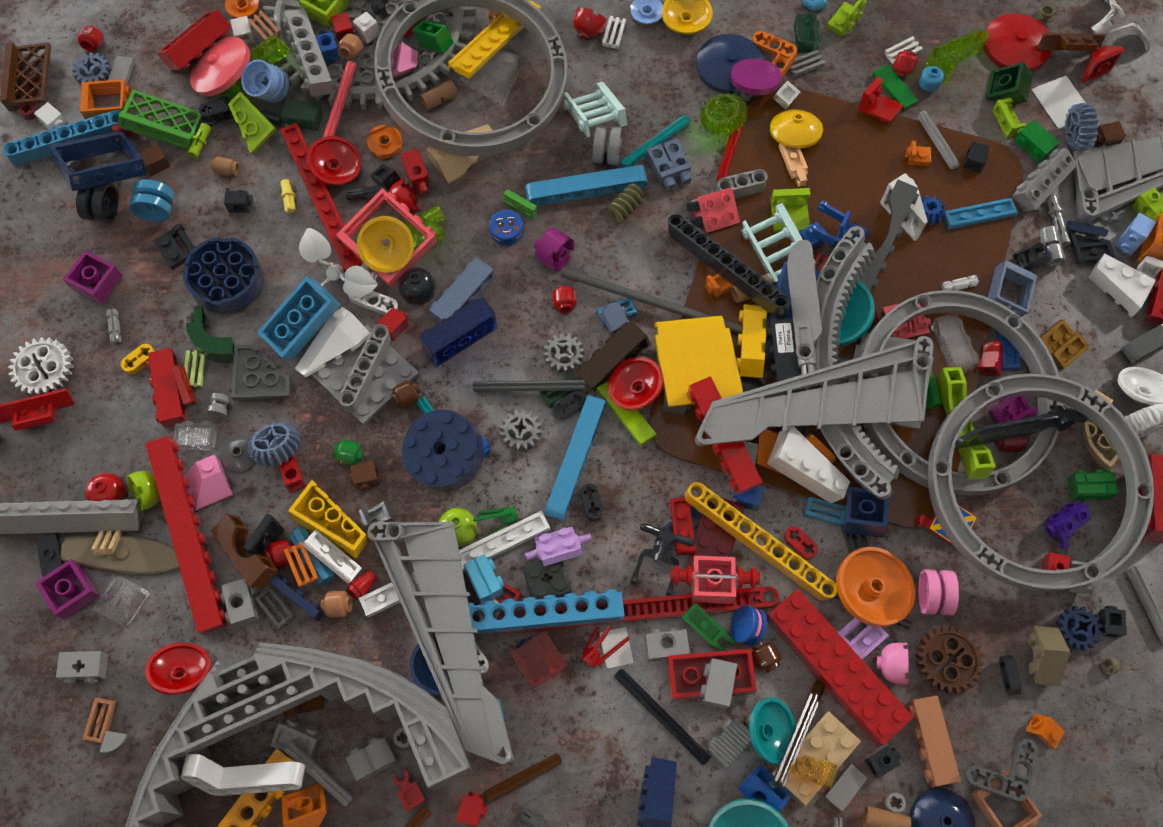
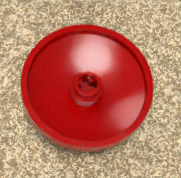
M1012 13L997 17L989 24L983 37V47L986 55L1000 68L1025 62L1032 72L1042 67L1052 50H1039L1037 48L1043 34L1049 33L1047 28L1035 18L1024 14Z

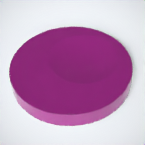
M745 59L733 66L730 79L734 87L744 93L766 95L779 88L782 74L780 69L769 61Z

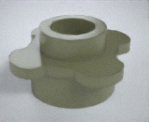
M1044 5L1038 8L1039 14L1037 19L1048 22L1054 20L1053 14L1055 10L1051 5Z

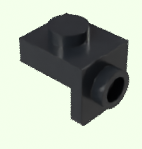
M370 0L373 13L379 15L382 20L387 18L388 14L384 2L387 0Z

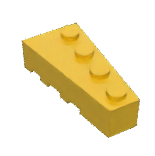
M311 480L288 510L292 521L305 527L312 533L317 529L339 549L356 559L368 544L366 534L342 512V509L313 480Z

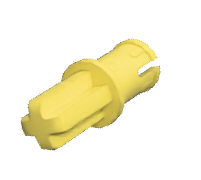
M284 179L280 182L282 190L281 199L284 202L285 212L294 213L296 208L292 182L289 179Z

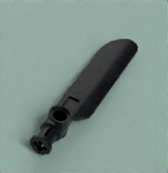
M1058 405L1047 414L974 429L958 438L955 446L957 449L1033 435L1051 427H1056L1058 431H1064L1076 422H1087L1089 418L1076 409L1064 408L1063 405Z

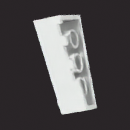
M794 426L787 427L785 432L780 431L767 464L829 503L843 499L850 481Z

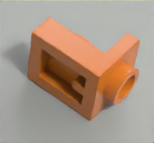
M912 141L905 152V157L908 158V165L930 166L931 147L916 146V141Z

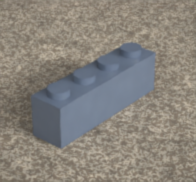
M477 257L472 262L470 261L466 265L464 272L461 275H457L453 284L443 291L440 299L432 303L429 310L431 318L449 330L495 278L494 269Z

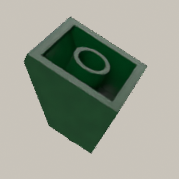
M1025 62L992 70L986 99L997 102L1000 99L1012 98V106L1027 102L1033 73Z

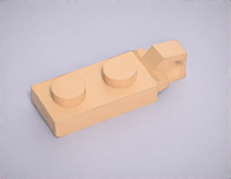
M779 143L778 147L789 175H791L792 179L795 178L798 187L805 186L808 167L801 149L787 147Z

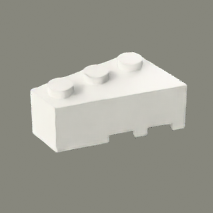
M1105 253L1095 264L1088 277L1104 293L1108 292L1115 299L1114 302L1118 306L1121 304L1128 311L1127 314L1131 318L1142 308L1156 281Z

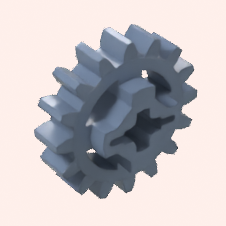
M92 52L89 53V56L83 54L82 59L77 58L78 63H73L75 68H72L74 73L72 75L79 85H82V82L106 81L105 78H109V72L112 70L108 59L104 55L100 56L99 53H96L95 56Z

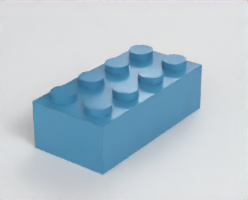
M306 276L257 333L282 358L293 360L341 304L317 280Z

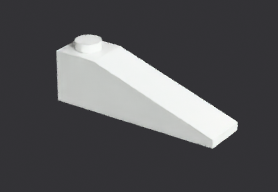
M342 307L327 320L295 369L306 378L325 367L329 360L341 358V353L348 349L353 351L367 340L370 332L351 312Z

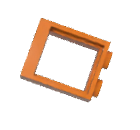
M124 79L82 82L80 103L82 116L84 119H88L115 110L123 111L132 92L131 88L127 86ZM121 94L120 106L94 108L95 96Z
M1163 213L1155 220L1154 227L1140 245L1136 265H1139L1146 256L1155 257L1163 261Z

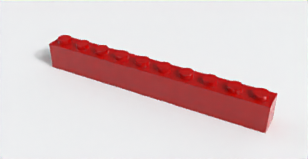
M170 436L145 443L197 632L206 634L226 627V611L224 608H221V592L219 589L216 590L214 582L217 581L214 570L210 569V554L204 548L206 539L203 532L200 533L198 525H201L200 518L197 513H194L195 501L188 492L190 483L188 478L184 477L182 471L185 469V466L177 453L180 451L179 445Z

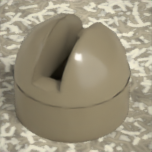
M1109 657L1102 660L1101 668L1104 673L1112 675L1120 671L1121 664L1118 659Z

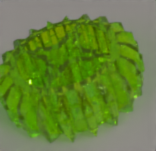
M721 92L718 96L714 94V98L708 97V102H704L703 107H701V124L707 132L710 131L712 135L716 133L718 137L720 134L726 136L729 132L733 134V130L739 131V126H743L744 121H746L747 108L744 100L740 96L737 97L735 93L731 95L729 92L726 94Z

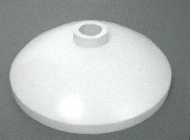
M1142 367L1125 368L1119 373L1118 384L1127 396L1145 405L1163 404L1162 374Z

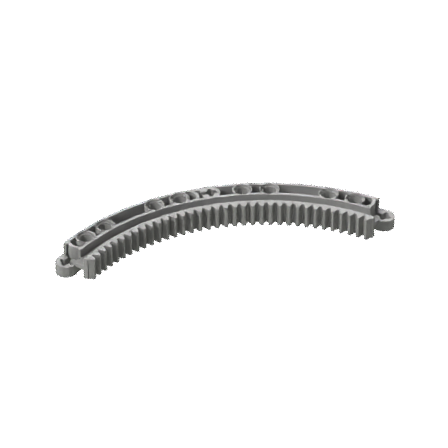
M859 226L850 228L839 241L816 281L822 334L814 344L817 356L815 370L839 364L838 341H840L838 334H841L840 327H842L841 321L844 319L842 315L845 314L844 308L848 306L846 301H850L849 294H853L852 288H856L855 282H859L858 276L863 275L862 270L867 269L866 264H871L870 258H876L872 244L864 242L865 233ZM853 234H855V235H858V234H859L860 237H859V238H858V237H855V238L853 239ZM840 257H845L843 260H837ZM828 276H834L831 279H826ZM804 352L802 356L807 357L811 352ZM842 380L827 383V386L842 384ZM821 385L806 388V391L821 388ZM852 424L822 425L821 431L828 445L851 476L870 494L872 493L877 498L883 500L889 498L892 494L890 483L893 479L896 480L898 478V466L896 464L893 465L890 459L887 460L884 454L881 455L880 450L876 449L874 443H871L870 438H867L859 424H856L855 427H852ZM851 452L848 458L842 457L843 453ZM860 469L867 470L864 475H857ZM878 485L880 487L886 486L887 492L879 493Z

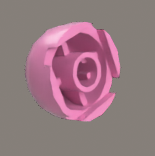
M891 643L883 648L881 656H877V669H881L883 677L891 683L908 685V679H904L906 678V673H909L907 643Z

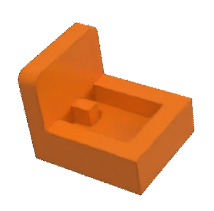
M719 274L713 277L711 275L706 276L705 287L716 298L731 289L732 284Z
M1034 714L1026 728L1029 734L1037 735L1049 748L1053 749L1057 748L1065 733L1051 717Z

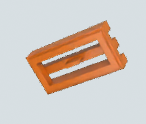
M303 541L298 545L291 546L290 549L284 550L299 587L319 579L307 549L302 546ZM299 549L302 550L313 577L309 578L299 555ZM293 552L304 576V581L301 580L291 556Z

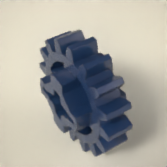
M1076 605L1071 609H1065L1064 613L1059 614L1061 620L1056 621V624L1060 626L1059 630L1063 638L1067 641V646L1072 644L1073 650L1080 648L1081 651H1085L1088 648H1094L1095 644L1101 642L1098 637L1104 634L1099 631L1103 624L1097 623L1100 617H1093V610L1086 612L1085 606L1079 609ZM1084 625L1081 630L1075 631L1079 626Z

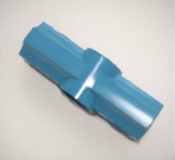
M305 527L297 528L289 535L294 545H298L302 541L304 543L310 536ZM299 549V555L304 564L306 565V567L309 569L303 552L301 549ZM307 550L319 579L317 582L321 586L332 581L335 577L334 572Z

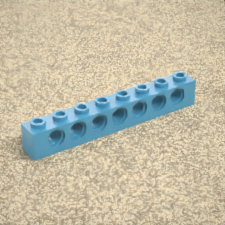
M615 589L606 590L602 594L590 591L585 592L581 596L569 593L560 598H556L555 595L544 596V599L535 600V597H527L523 601L517 602L514 599L503 600V603L494 604V601L482 602V605L475 606L474 603H468L472 627L478 631V633L474 634L624 620L622 592H617ZM599 602H605L608 607L605 610H599L596 605ZM578 604H585L587 610L585 612H578L576 606ZM562 605L567 608V611L564 614H558L555 609ZM542 607L546 609L545 615L537 616L535 614L537 608ZM519 609L526 612L522 618L514 616L515 612ZM496 612H504L505 617L502 620H496L494 618ZM478 613L484 614V619L481 622L473 620L474 616Z

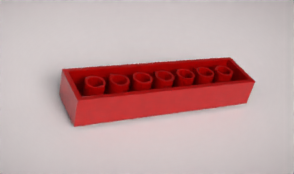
M798 588L767 614V623L818 681L824 682L826 690L877 747L887 743L914 718Z

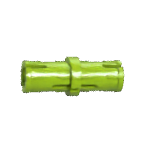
M201 123L196 135L192 137V144L187 151V155L191 158L197 159L202 147L206 145V138L211 131L209 125Z

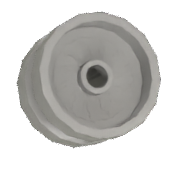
M599 124L596 126L592 163L602 164L605 153H607L608 165L617 166L622 147V127L613 125L610 129V135L607 136V125Z

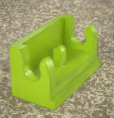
M1012 98L997 100L992 110L1006 138L1017 136L1019 131L1026 126L1025 123L1020 124L1013 111Z

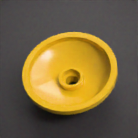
M666 0L662 7L664 23L671 30L680 34L691 35L699 33L706 29L712 20L713 11L708 0Z
M791 109L777 114L772 119L770 133L778 143L784 146L806 148L816 144L821 139L823 125L812 113Z
M379 216L369 220L361 228L357 237V250L360 258L368 267L378 272L389 273L401 269L409 262L414 250V240L411 231L402 221L390 216ZM388 239L390 244L384 245L383 240Z

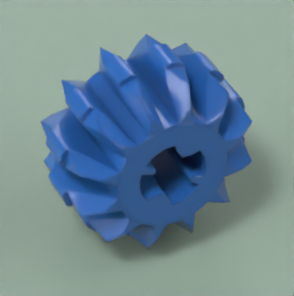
M926 195L924 198L921 197L927 223L930 226L934 225V223L938 224L945 215V205L941 204L942 199L936 200L935 196L930 198L929 195Z

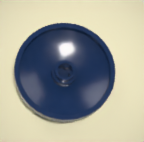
M722 34L709 39L702 45L697 55L696 69L703 83L712 90L723 94H736L735 89L737 88L734 87L730 79L733 66L745 59L764 60V56L760 48L752 40L737 34Z

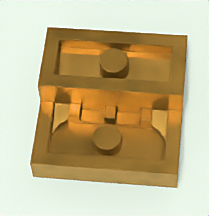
M1064 319L1056 322L1040 336L1049 350L1054 363L1061 369H1065L1090 347L1079 332L1074 334Z

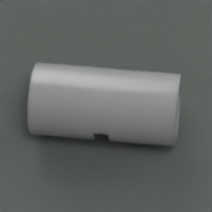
M1047 226L1042 228L1038 232L1040 241L1052 253V259L1047 263V266L1052 267L1063 264L1066 259L1057 227Z

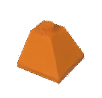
M319 783L282 797L283 827H319L327 813L325 788Z

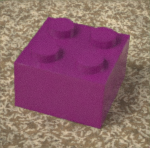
M84 250L63 280L71 290L102 305L123 275L114 264Z
M73 559L68 560L35 582L53 614L63 620L100 596L82 566Z

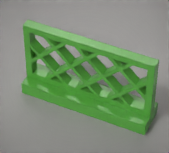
M132 90L123 111H120L118 115V127L189 150L192 144V137L196 133L202 116L199 111ZM134 98H141L144 102L136 104ZM156 103L161 105L162 108L154 110L151 105ZM147 106L150 111L142 113L139 108ZM136 110L138 115L129 114L128 111ZM169 110H177L179 114L171 116ZM165 112L168 117L159 119L157 114ZM153 115L156 120L150 121L145 119V117ZM192 115L197 118L196 120L188 121L186 116ZM183 118L185 123L177 125L175 120ZM171 121L173 127L165 126L163 123ZM188 127L191 132L187 133L180 129Z

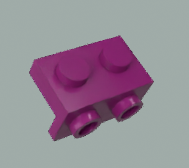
M1024 396L1007 398L988 410L994 424L1030 418L1038 412L1036 408L1029 407Z

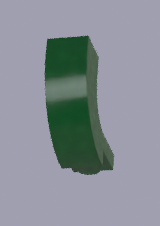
M202 305L194 306V313H191V322L186 323V329L195 349L209 360L222 363L233 362L235 345L233 338L208 335L205 332V311Z

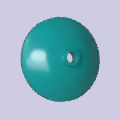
M775 697L763 698L755 705L750 717L749 733L753 747L758 755L768 763L780 764L796 725L788 706L782 700Z

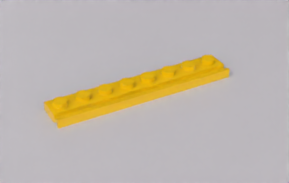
M527 0L541 11L540 5L534 3L533 1ZM503 13L500 14L448 62V68H453L455 72L470 79L524 26Z

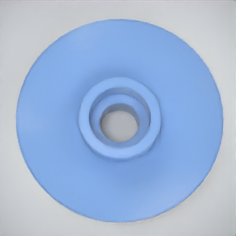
M634 0L630 9L631 15L639 23L654 24L662 18L663 4L660 0Z

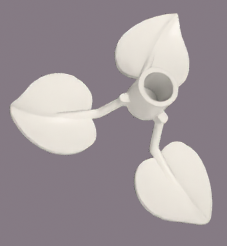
M1105 0L1110 4L1111 10L1101 21L1091 27L1093 33L1104 35L1107 33L1110 35L1131 27L1142 39L1146 52H1148L1151 46L1150 40L1138 25L1132 23L1111 30L1113 25L1110 20L1118 14L1123 21L1126 17L1115 0Z
M312 228L306 229L299 244V251L306 261L315 262L319 260L320 263L329 266L326 271L327 279L321 284L323 287L329 281H337L341 278L342 281H345L343 285L344 292L352 297L367 295L377 287L378 283L363 267L352 266L345 272L341 265H333V263L322 260L331 254L329 242L318 231Z

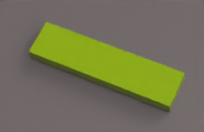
M609 381L597 387L599 395L606 400L607 405L640 447L656 438V432L638 410H624L611 400L608 392Z

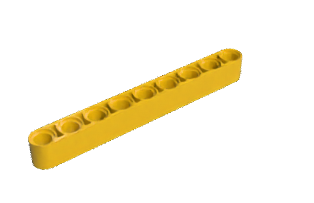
M694 482L688 487L685 492V499L689 504L820 601H827L837 594V586L834 581L699 482ZM691 490H696L699 493V497L693 496ZM707 502L714 503L715 509L709 508ZM723 514L730 515L731 521L725 520ZM740 526H745L748 533H743L740 530ZM756 538H761L764 546L759 545ZM773 550H777L780 553V558L773 555ZM789 562H793L796 565V570L790 568ZM806 574L811 575L812 583L807 581ZM823 586L828 588L829 595H826L823 592Z

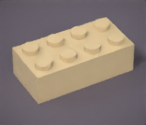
M829 711L824 713L807 732L785 785V788L792 794L791 798L801 807L808 804L861 742ZM778 767L771 773L773 776H775Z

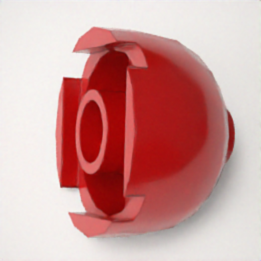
M578 7L573 17L575 31L579 33L580 38L585 40L601 35L607 23V19L603 15L598 13L596 16L593 14V10L584 7Z
M402 178L391 186L389 192L396 196V201L399 204L403 202L410 209L409 213L414 214L421 210V205L417 207L415 201H419L410 184L405 185V179Z
M107 472L94 476L88 482L85 489V496L88 501L124 500L129 494L125 481L116 474Z

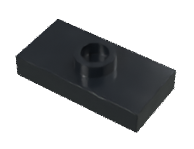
M53 533L36 539L41 573L44 577L64 564L60 558L59 536Z

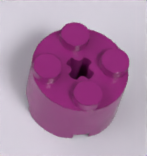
M549 227L543 237L537 239L534 243V248L536 249L535 258L554 271L555 269L561 270L571 258L569 253L571 250L574 251L575 241L556 228Z

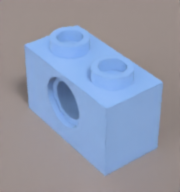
M1139 213L1124 230L1115 247L1124 253L1132 255L1148 237L1156 221Z

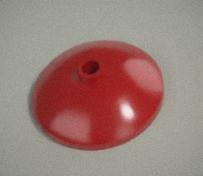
M327 136L318 139L311 145L307 154V165L310 172L319 181L328 185L339 186L347 184L357 177L361 169V156L357 148L348 140L337 136Z
M635 357L624 361L613 371L609 379L608 392L611 400L618 407L629 411L640 410L649 406L657 399L663 388L664 379L662 371L657 363L649 358Z
M181 642L167 645L156 651L148 660L145 667L146 680L152 689L161 694L181 695L197 689L211 670L210 657L202 647L196 644Z

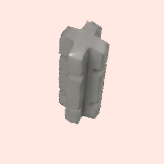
M115 308L108 309L107 317L109 318L107 321L110 342L112 344L121 343L118 311Z

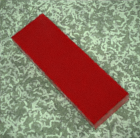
M685 497L670 499L673 533L694 539L690 504L686 501ZM676 542V556L696 554L695 544L690 547Z

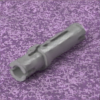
M1050 194L1045 199L1049 209L1048 215L1051 217L1053 225L1057 227L1062 247L1071 244L1062 215L1063 208L1059 205L1057 194Z

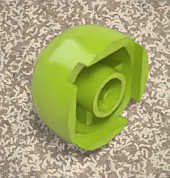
M141 470L127 476L130 492L134 493L135 498L133 499L139 500L142 511L158 504L160 496L153 473Z
M451 508L445 511L439 519V522H454L458 547L468 546L477 535V522L473 521L474 516L466 509Z

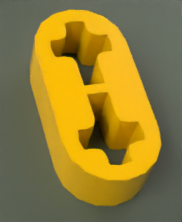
M149 344L140 345L121 361L122 369L129 375L138 373L147 366L146 361L149 360V357L144 355V352L150 353L155 350ZM132 363L134 366L130 368L128 364Z

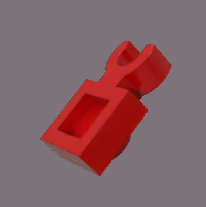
M403 770L405 779L400 782L396 776H393V781L396 785L401 786L402 789L396 793L406 812H409L425 802L426 799L417 782L414 781L410 784V774Z

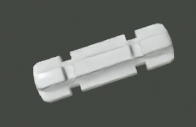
M973 275L968 276V278L952 280V282H944L941 287L942 290H961L968 288V286H977L979 281L977 276Z

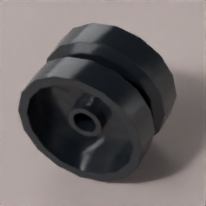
M113 183L77 190L76 209L81 219L97 220L104 223H111L114 220L118 211L119 195Z

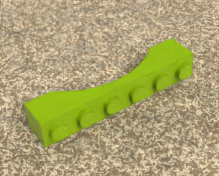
M961 367L942 368L935 380L947 416L967 397V382ZM971 419L963 428L959 438L974 430ZM984 444L958 449L968 480L987 479L995 469L996 465L991 451Z

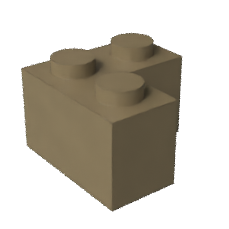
M1033 626L1032 633L1028 635V645L1031 646L1034 657L1033 661L1029 663L1028 672L1035 684L1060 686L1070 650L1059 628Z

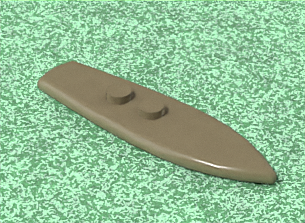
M67 536L60 549L62 562L73 559L81 566L104 571L134 575H155L180 569L174 547L152 539L121 536L113 554L93 555L91 548L97 536Z

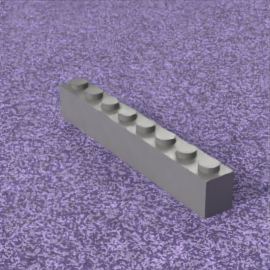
M138 499L102 500L100 502L84 500L0 503V534L99 532L100 530L138 531L143 520Z

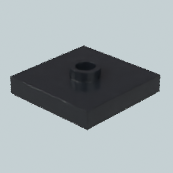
M267 513L244 548L252 556H265L264 550L267 549L268 544L277 541L284 528L272 515Z

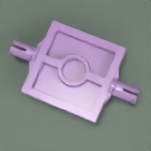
M573 527L562 528L558 531L535 537L536 550L524 553L527 561L538 557L542 560L543 565L547 566L583 555L581 544L592 541L591 534L578 536L575 534Z

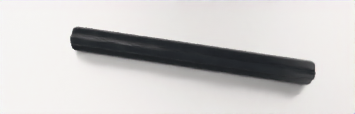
M620 669L615 674V678L702 765H705L710 760L711 756L624 669Z

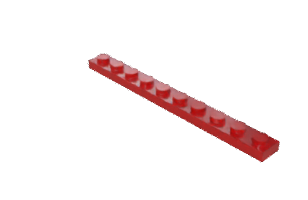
M297 123L281 128V133L345 272L352 266L361 267V260L336 236L344 227V224L325 183L315 178L308 168L307 154L309 149Z

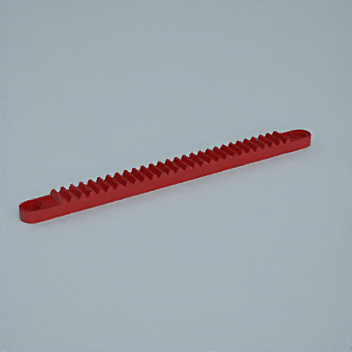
M771 586L736 589L734 604H697L708 614L736 612L743 605L767 609L777 604L779 593ZM765 592L772 593L774 601L766 602L763 599V594ZM692 594L623 600L624 620L515 630L501 633H530L542 630L548 631L565 628L571 629L573 627L612 625L614 623L652 621L655 619L682 618V615L694 603H692ZM605 602L597 603L596 607L599 610H605L608 605ZM579 604L576 606V610L578 612H585L587 606ZM558 606L555 611L558 614H564L567 608L565 606ZM538 608L535 611L537 616H543L546 613L544 608ZM517 610L514 616L522 618L526 612L524 610ZM500 613L496 620H502L505 617V613Z

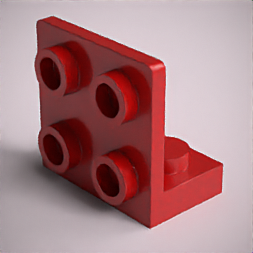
M877 77L863 92L858 110L882 122L890 123L900 112L903 104L881 95L883 79Z

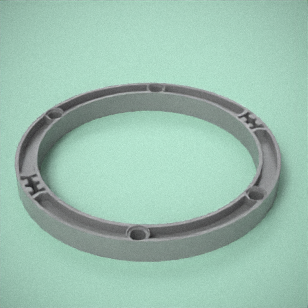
M407 0L388 18L379 34L375 47V79L381 101L387 112L410 136L429 147L446 153L464 156H486L517 148L537 136L550 123L559 109L563 98L567 78V60L563 43L549 19L527 0ZM452 7H482L503 13L526 27L544 50L550 71V82L546 93L536 108L527 116L502 129L488 132H461L430 122L413 110L404 100L392 76L391 65L394 51L402 36L410 27L434 12Z
M959 290L931 291L919 294L898 304L873 327L858 355L859 358L882 351L892 333L909 320L927 314L954 313L977 319L1001 333L1018 350L1031 374H1047L1059 377L1049 350L1026 321L997 301L982 295ZM878 372L862 375V380L878 377ZM1037 397V416L1047 414L1052 408L1063 405V403ZM862 424L868 437L875 444L876 449L880 450L881 455L884 454L887 460L890 459L893 465L896 464L899 472L904 476L928 488V461L921 458L904 444L890 424ZM1051 427L1033 434L1026 448L1013 462L1000 470L992 471L987 479L968 480L965 473L952 471L954 494L971 496L987 494L1021 480L1036 469L1047 457L1059 431L1056 427ZM902 457L907 460V464L902 461ZM936 466L937 472L942 474L943 469Z
M1017 374L1003 377L981 386L963 399L945 418L937 431L929 455L928 488L934 513L947 538L965 559L980 571L998 581L1017 588L1032 591H1062L1080 587L1103 578L1121 566L1133 554L1140 544L1151 518L1154 498L1153 476L1148 456L1139 436L1128 420L1109 401L1088 387L1062 377L1047 374ZM988 389L992 390L995 396H992ZM1034 396L1048 398L1066 404L1081 412L1093 421L1107 436L1122 464L1127 496L1121 525L1115 537L1099 555L1091 561L1071 569L1041 570L1017 564L996 553L971 529L956 501L951 467L955 443L971 417L982 408L1011 397ZM936 466H940L943 469L942 474L937 472ZM1138 489L1142 491V496L1139 494ZM1088 568L1092 571V577L1087 573Z

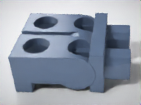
M678 138L663 143V147L659 144L646 149L645 159L648 164L650 163L660 186L664 185L666 190L670 191L676 188V180L680 179L682 185L691 183V166Z

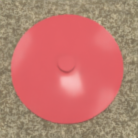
M227 37L217 41L210 49H206L203 55L198 58L191 71L190 84L198 94L205 97L215 96L230 88L241 77L244 68L249 63L250 49L248 45L238 37Z

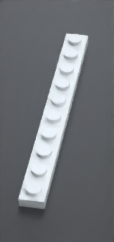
M542 511L460 549L462 571H465L463 566L465 563L475 560V558L483 554L489 560L549 531L550 526ZM412 572L411 576L416 590L421 592L415 572ZM392 582L359 598L367 618L400 603Z

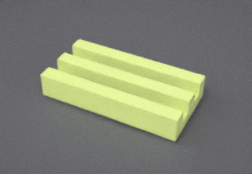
M186 350L184 367L188 379L191 357L193 356L190 375L191 387L202 388L206 358L198 350H194V352ZM198 357H201L198 372V380L197 383H195Z

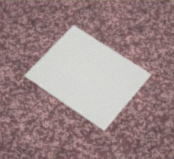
M1067 76L1031 89L1058 129L1065 127L1066 114H1068V110L1072 105L1085 103Z

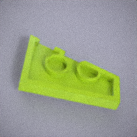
M239 92L228 105L236 123H238L241 129V134L248 145L249 152L254 154L277 129L242 92Z

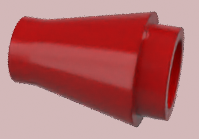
M369 570L350 582L347 590L358 600L367 593L374 581L377 580V577Z

